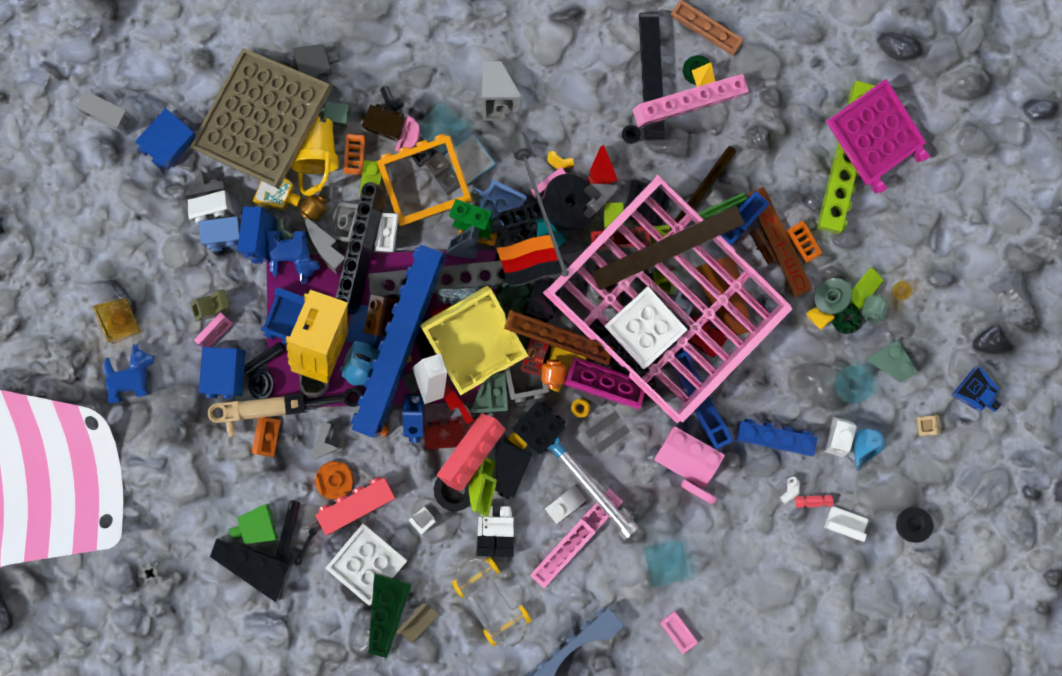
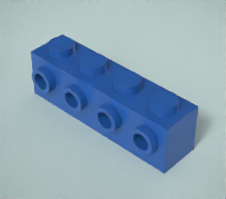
M751 419L738 422L735 441L809 457L815 455L818 437L813 436L812 432L801 431V434L795 433L794 429L789 427H782V430L776 429L775 425L770 423H764L763 426L757 425L756 421Z

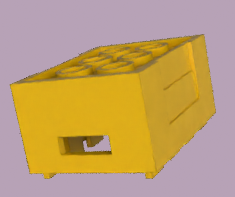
M310 290L308 294L304 295L305 303L291 336L286 337V343H288V364L291 366L292 372L328 384L348 335V302ZM305 323L310 325L308 330L303 329Z

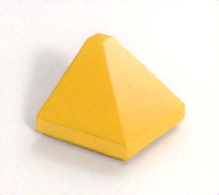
M711 63L692 70L697 87L716 82Z
M817 307L806 313L807 318L820 330L835 318L832 314L823 313Z

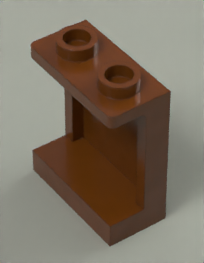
M371 294L363 333L386 336L385 328L389 321L392 322L394 316L392 309L395 303H399L400 299Z

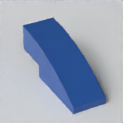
M755 191L738 209L745 224L721 234V236L732 246L770 203Z

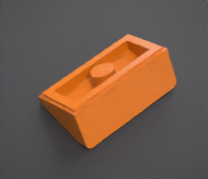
M270 417L258 418L252 454L274 457L281 419Z

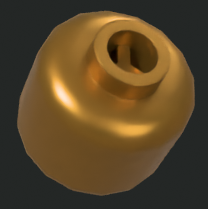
M321 194L307 196L300 205V214L305 219L308 218L311 221L318 222L328 211L327 199Z

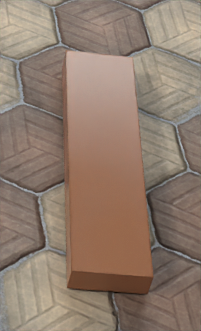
M683 0L678 2L670 14V17L734 56L744 40Z

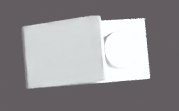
M574 485L547 506L545 510L557 524L582 505L586 499Z

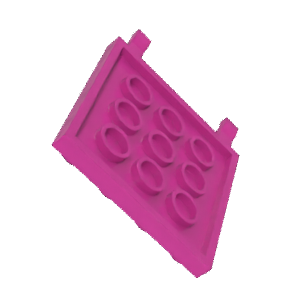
M887 79L879 82L826 120L827 125L865 185L871 184L874 194L882 193L887 189L880 177L913 152L917 163L925 161L930 157L923 148L926 141Z

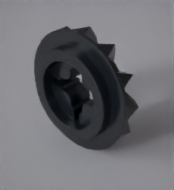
M259 369L251 375L248 386L250 394L255 399L269 398L270 394L274 393L272 389L276 384L273 383L274 377L270 375V371ZM265 383L266 386L261 387L258 384Z

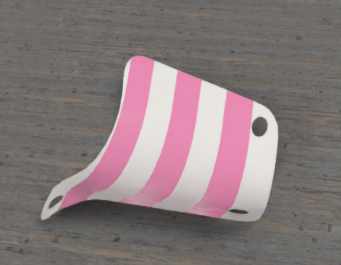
M0 390V567L15 563L110 549L119 542L122 533L123 484L116 444L105 419L90 408ZM92 416L98 421L99 426L97 430H91L86 426V417ZM105 514H110L113 517V522L108 528H102L99 525L100 518Z

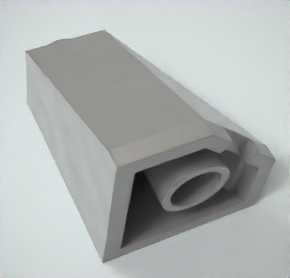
M482 61L483 121H502L507 118L508 113L520 110V93L501 61Z

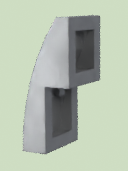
M440 151L424 162L447 196L461 187L457 175Z

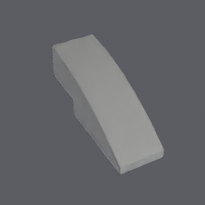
M306 218L307 231L316 251L326 265L338 275L343 269L345 257L336 251L338 248L336 240Z

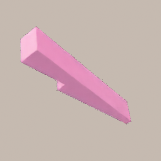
M610 488L605 491L604 494L616 508L623 503V500ZM595 502L530 576L545 588L596 533L609 516Z

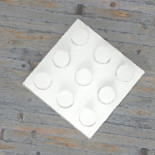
M648 286L604 325L642 369L648 367L687 331L684 325Z
M363 523L325 569L370 606L372 604L374 572L394 578L408 560Z

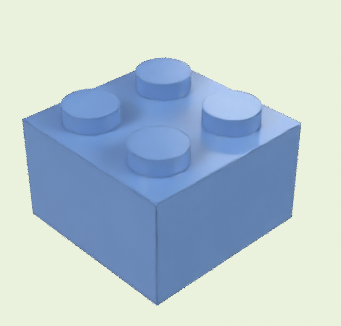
M229 217L198 221L201 245L211 250V252L223 251L222 248L230 247L231 250L238 249L241 219Z

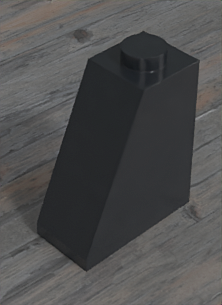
M498 440L495 444L496 490L500 491V496L510 499V496L515 497L532 454Z

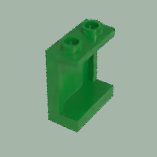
M455 199L449 214L450 218L455 219L452 225L453 228L464 232L474 226L481 229L478 237L488 241L492 233L490 228V221L494 218L492 212Z

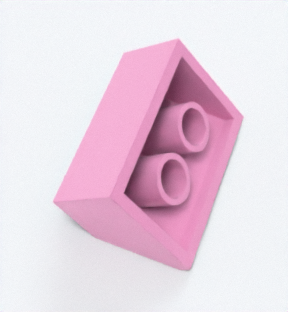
M673 426L656 454L654 461L704 489L725 455Z

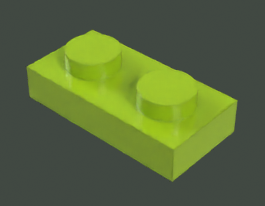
M364 160L360 194L362 187L367 182L381 186L382 175L376 161Z

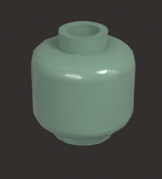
M873 294L865 298L861 314L867 322L877 324L886 318L889 303L884 299V296Z

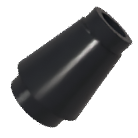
M628 125L622 131V138L627 144L636 143L641 137L640 129L635 125Z

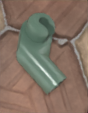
M277 219L276 231H282L280 239L283 241L284 239H293L294 233L286 230L285 219Z

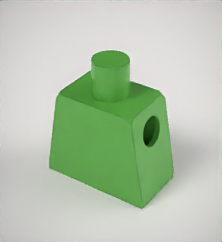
M269 504L261 505L238 517L239 526L229 529L231 538L237 539L242 537L244 544L279 539Z

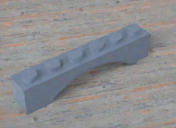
M602 607L594 614L596 616L595 619L591 622L587 620L580 626L581 631L578 634L572 633L565 640L567 643L562 648L560 646L556 647L550 653L552 656L547 661L545 659L541 660L536 665L537 670L532 674L528 672L524 676H555L562 661L572 651L588 642L611 639L624 627V624L609 607L606 609Z

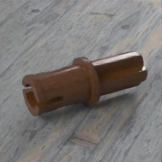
M760 227L751 231L749 235L757 246L756 250H760L767 264L770 265L776 262L777 258L769 246L770 242L766 240Z

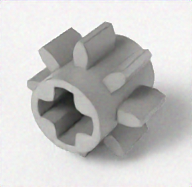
M148 561V567H140L143 573L139 577L145 579L144 584L152 581V584L156 585V579H164L161 574L165 569L159 567L160 562H156L153 565L151 561ZM154 569L153 573L155 576L150 577L151 573L149 570Z

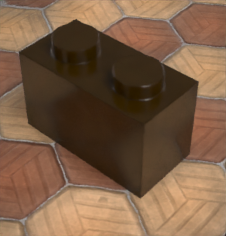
M370 104L362 123L363 129L398 142L406 120L404 114L398 111H393V113L386 111L387 108L379 104L375 106Z

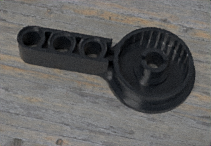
M561 174L553 178L547 184L542 199L549 221L562 229L577 230L587 226L596 215L594 214L588 219L583 214L588 208L586 204L592 199L584 191L590 184L574 174ZM534 202L500 212L490 221V228L493 232L501 234L545 220L539 203Z

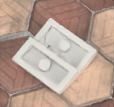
M382 213L373 253L394 252L399 214Z

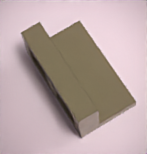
M425 601L396 632L398 634L401 633L407 640L413 643L439 614Z

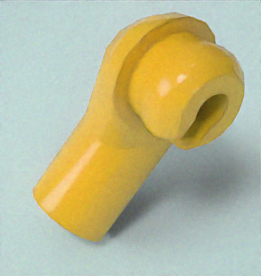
M550 151L547 154L548 163L556 169L574 167L573 157L562 159L555 151Z

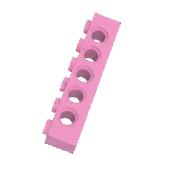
M740 74L638 104L633 109V113L639 128L740 98L748 93L749 90L744 75Z

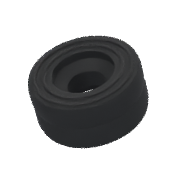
M907 508L897 517V532L901 538L908 542H923L933 532L932 517L921 508ZM914 519L918 520L920 524L919 529L916 531L910 528V522Z

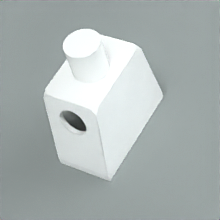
M833 417L824 452L840 457L847 455L851 450L857 426L853 422Z

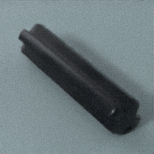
M281 342L276 343L245 364L244 378L286 350L284 344Z
M290 500L277 549L278 556L286 557L288 555L300 507L299 501Z

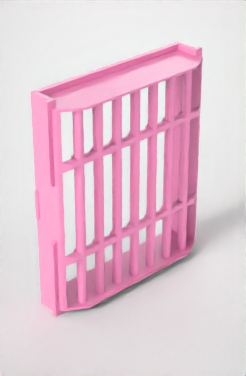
M656 175L652 182L566 269L569 271V275L566 277L561 275L543 294L591 340L596 339L622 367H625L630 372L629 377L678 423L679 421L684 422L781 322L792 308L754 268L735 253V249L721 235L712 240L744 270L737 280L700 245L692 249L730 285L723 294L681 253L674 256L717 299L710 308L662 262L654 265L703 313L696 322L643 271L617 282L618 285L611 293L605 288L600 290L595 278L582 265L589 257L600 268L608 265L595 252L603 243L619 259L627 256L609 238L616 230L638 250L646 247L622 224L630 215L656 241H660L683 230L691 220L695 223L704 220L659 175ZM657 187L665 192L686 213L678 223L650 196ZM643 202L647 203L672 228L665 237L636 210ZM575 272L580 274L604 298L597 307L568 280ZM636 277L641 279L690 327L676 340V343L669 350L666 349L662 353L663 356L655 364L652 362L647 367L649 371L642 378L589 328L596 318L603 325L610 321L602 313L609 305L618 313L624 308L616 300L623 290L632 299L638 295L629 285ZM749 277L779 305L771 313L742 287ZM562 285L591 312L584 321L555 295ZM735 292L764 318L756 327L729 301V298ZM722 305L750 332L743 341L715 315ZM708 320L737 346L729 355L701 328ZM695 333L723 360L716 369L688 343V340ZM681 348L710 374L702 383L674 356ZM668 361L696 388L689 397L661 371V368ZM654 376L683 402L677 411L647 384Z

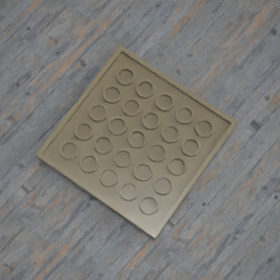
M243 48L192 141L190 148L279 189L333 87L326 82Z

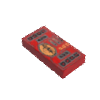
M530 339L526 351L528 357L524 358L520 370L539 376L549 344Z

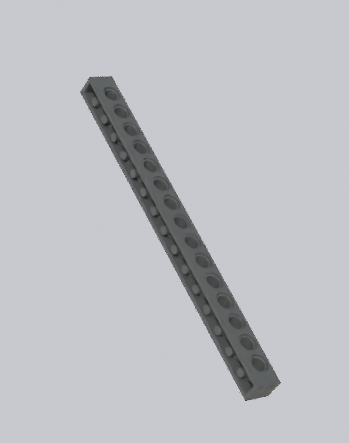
M636 247L621 248L626 255L638 251ZM611 250L595 251L607 264L614 262L617 258ZM583 252L561 254L563 262L569 267ZM589 257L586 261V270L593 276L592 271L597 270V268L595 267V262ZM674 257L662 262L670 271H674L675 267L679 266V262ZM501 261L443 266L433 294H443L445 289H452V293L463 292L465 287H471V291L480 290L485 285H490L491 289L502 288V284L508 282L507 279H502L499 276V272L503 268ZM656 267L647 268L644 270V273L656 272ZM407 270L368 274L370 295L385 297L387 295H395V298H400L399 290L402 284H404L405 279L408 278L405 277ZM483 270H487L491 274V278L488 281H483L480 278V273ZM464 272L471 274L472 279L469 283H464L461 280V275ZM575 272L568 280H579L578 276L581 275ZM443 275H451L452 283L450 285H445L442 282ZM561 275L549 276L543 279L555 282ZM387 280H392L395 284L392 291L385 288Z

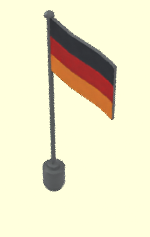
M515 132L510 136L509 143L514 158L525 163L549 235L534 237L511 246L497 248L509 286L525 285L549 276L562 275L566 277L569 275V271L566 270L527 160L532 155L528 137L523 132Z

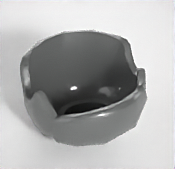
M300 374V389L305 396L317 398L323 396L328 390L329 382L327 384Z

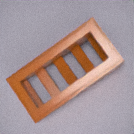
M346 134L344 174L362 176L366 148L365 136ZM351 141L361 142V143H360V145H354V144H351ZM350 149L360 150V153L350 152ZM349 157L359 158V161L349 160ZM349 165H359V169L348 167Z
M803 220L786 231L789 239L806 264L822 254ZM800 229L803 231L797 236H795L794 234L796 231ZM805 235L807 239L799 243L798 239ZM810 242L811 245L803 250L802 246ZM814 248L815 252H813L809 256L805 254L806 252Z

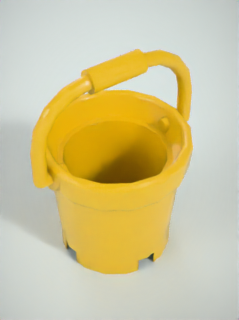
M317 116L290 167L298 172L299 189L305 196H312L320 192L328 180L329 173L339 168L338 155L335 154L333 121L326 118V122H321L320 116ZM303 173L324 174L320 184L307 190L304 189Z

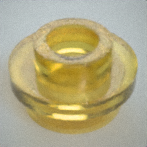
M900 281L892 287V294L897 300H906L911 295V286L907 282ZM903 288L904 294H900L898 289Z

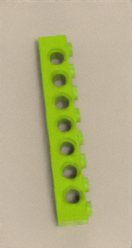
M856 80L852 84L847 105L875 85ZM839 142L837 143L816 227L818 230L837 235L846 229L848 220L845 217L852 207L850 197L856 190L857 183H854L855 177L859 176L853 164L846 161V153ZM845 172L849 177L848 180H843L840 177V173ZM836 190L843 192V199L836 196ZM832 208L839 211V217H834L831 214Z

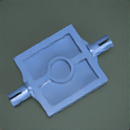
M492 180L485 192L475 187L471 192V195L480 198L479 207L491 211L493 217L502 211L523 206L527 199V196L495 180Z

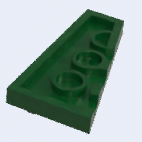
M374 572L368 653L384 658L388 657L412 585L411 583Z

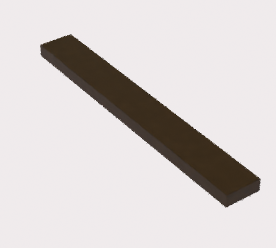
M735 205L592 271V274L599 289L602 290L745 223Z

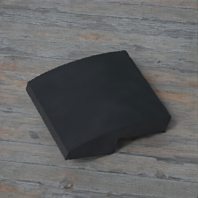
M632 180L624 210L649 184ZM657 187L650 196L666 211L670 197ZM643 202L636 209L651 225L662 226L663 219L647 203ZM631 215L628 217L629 219L635 220Z

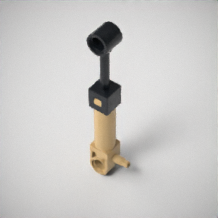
M349 388L343 395L306 399V396L302 393L274 398L216 403L208 409V417L215 423L226 422L228 437H234V421L308 413L307 407L344 403L349 407H358L359 398L364 394L358 388ZM352 392L358 394V400L355 403L349 400V395ZM218 408L223 410V416L220 419L215 415V411Z

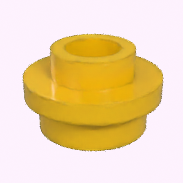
M576 399L571 405V411L574 416L583 418L590 412V405L585 399ZM583 405L584 411L579 412L577 406Z

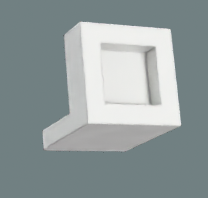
M425 506L409 519L420 534H423L437 521Z

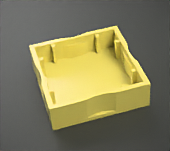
M488 286L419 324L435 353H441L447 374L460 395L483 383L491 375L505 370L528 357L516 333L504 329L506 323L505 313Z

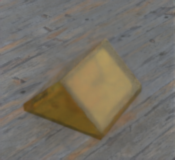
M127 298L92 306L107 342L116 344L141 332Z

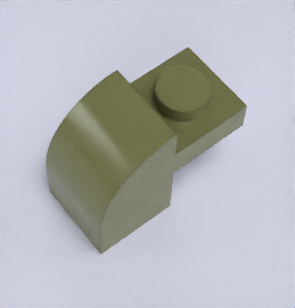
M225 289L217 290L210 296L195 299L190 303L195 322L216 317L220 312L224 314L230 311V299L225 293Z

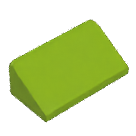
M872 267L868 268L852 288L851 303L858 309H861L865 298L871 296L884 281Z

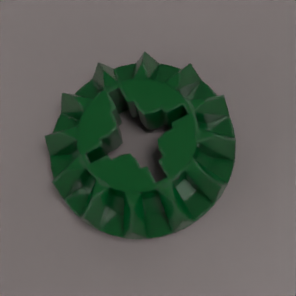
M701 55L689 57L683 65L682 72L684 78L690 84L696 85L692 74L696 63L699 67L711 63L706 57Z
M849 304L846 309L839 313L832 314L835 317L832 320V324L840 333H854L862 325L863 317L860 309L853 304ZM844 314H853L852 318L850 319L851 323L845 322L841 324V322L845 318Z

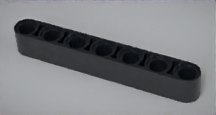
M658 12L639 13L643 103L663 97ZM664 120L644 126L645 141L665 140Z
M372 182L365 183L361 190L336 294V299L348 302L347 314L350 315L357 313L360 307L387 195L384 187Z

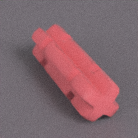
M824 495V497H795V506L797 508H804V506L823 507V505L825 507H832L834 502L831 495Z

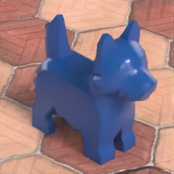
M267 231V240L269 242L267 251L271 258L269 271L277 277L280 261H293L301 284H304V281L308 284V277H311L314 271L320 269L318 261L312 260L309 255L308 232L294 231L293 239L289 238L283 241L280 239L282 231Z
M133 344L129 369L115 372L108 357L105 363L102 364L105 368L103 372L106 375L105 387L108 391L109 404L123 401L122 397L119 396L122 391H135L137 397L149 395L146 369L149 365H153L155 358L154 355H149L144 350H139L138 344L136 346Z

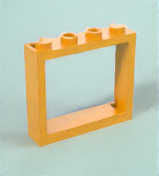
M445 134L435 136L434 141L429 143L427 140L416 143L417 147L412 149L409 146L398 150V154L392 155L387 153L380 156L381 160L377 161L394 212L399 214V226H405L450 210L455 199L403 217L385 165L443 144L447 146L464 195L456 199L466 203L473 202L451 136H446Z

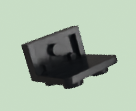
M542 278L534 282L525 315L538 318L545 323L553 318L555 313L554 303L543 294L554 283L553 281ZM559 289L555 293L557 297H559L560 294Z
M539 401L513 427V431L536 453L542 454L567 428L564 425L566 422L559 415L555 417L550 412L552 409L545 402L541 404Z

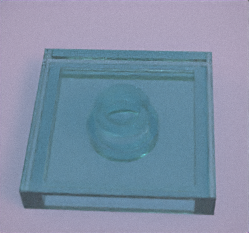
M682 541L644 548L652 587L690 579Z

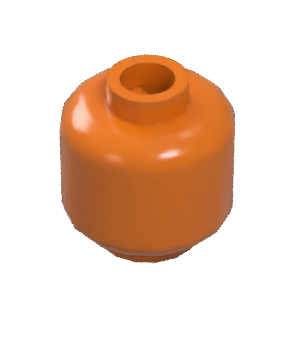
M550 359L542 365L541 381L547 384L548 388L557 389L559 385L566 382L567 367L562 363V360Z

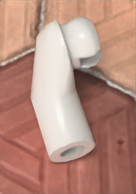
M794 476L788 479L787 492L779 497L784 505L799 495L800 481Z

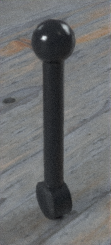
M315 528L309 530V536L299 557L294 560L295 565L299 566L302 564L301 559L312 537L317 533Z

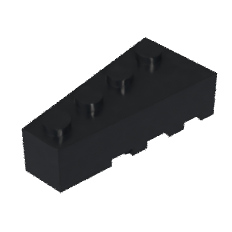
M222 537L216 539L210 554L213 560L274 602L280 601L293 566L292 563Z

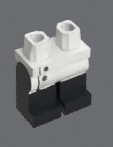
M491 506L489 517L482 515L478 517L476 556L494 557L495 537H497L496 557H514V517H512L511 506H500V516H492L493 506Z

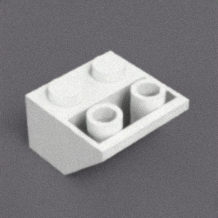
M225 190L188 200L189 219L199 225L198 221L229 218V216L234 215L229 194Z

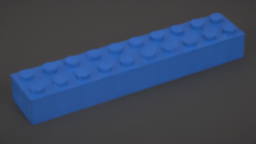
M421 244L419 248H415L412 256L415 260L413 265L407 269L405 277H408L406 284H402L399 290V295L401 296L399 303H395L392 309V314H394L392 322L389 321L385 328L387 335L385 340L382 339L379 344L378 351H380V354L372 363L371 369H373L371 377L368 376L364 387L367 389L365 394L359 398L358 406L360 408L358 413H354L351 424L353 426L351 430L372 438L381 434L418 335L419 324L424 319L446 260V253Z

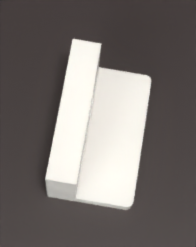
M832 506L824 528L865 542L867 534H864L868 519Z

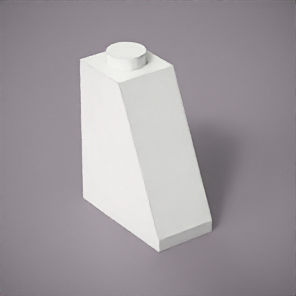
M440 353L422 359L412 367L424 404L444 397L447 370Z

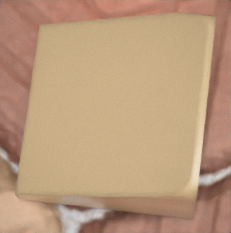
M939 415L917 417L919 436L942 434Z

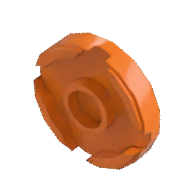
M339 461L328 462L322 465L316 474V487L324 497L331 500L338 499L343 495L347 496L352 490L354 475L345 463Z

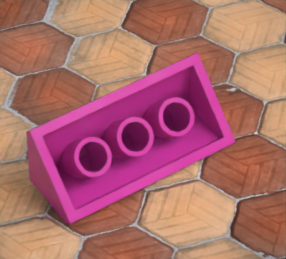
M575 357L565 383L567 387L636 410L641 408L645 393L629 375Z

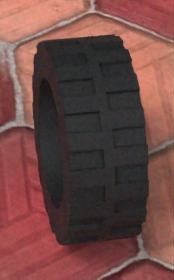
M439 477L437 478L433 491L437 503L442 508L448 511H461L470 506L469 482L464 487V495L460 499L454 500L446 494L447 485Z

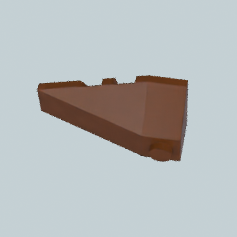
M731 257L716 260L735 280L740 277L737 264ZM708 263L695 267L722 294L730 287ZM699 283L700 288L706 294L710 303L713 304L717 299ZM735 292L729 298V301L749 320L746 302ZM723 305L717 310L724 324L736 335L749 332Z

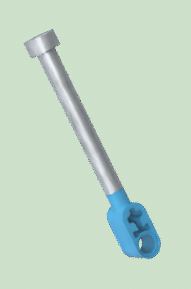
M559 437L554 440L555 444H550L547 449L552 450L621 530L618 534L625 541L639 527L634 521L630 523L563 447Z

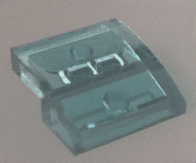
M439 101L429 115L425 116L419 124L420 136L427 140V142L434 141L435 136L445 134L446 136H451L453 144L469 126L468 123L442 101ZM446 144L434 147L443 155L448 151Z

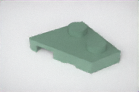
M898 340L865 359L867 363H871L900 383L918 373Z
M505 372L495 373L482 383L471 408V414L508 411Z

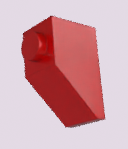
M604 145L600 146L590 168V176L587 177L589 184H617L618 179Z

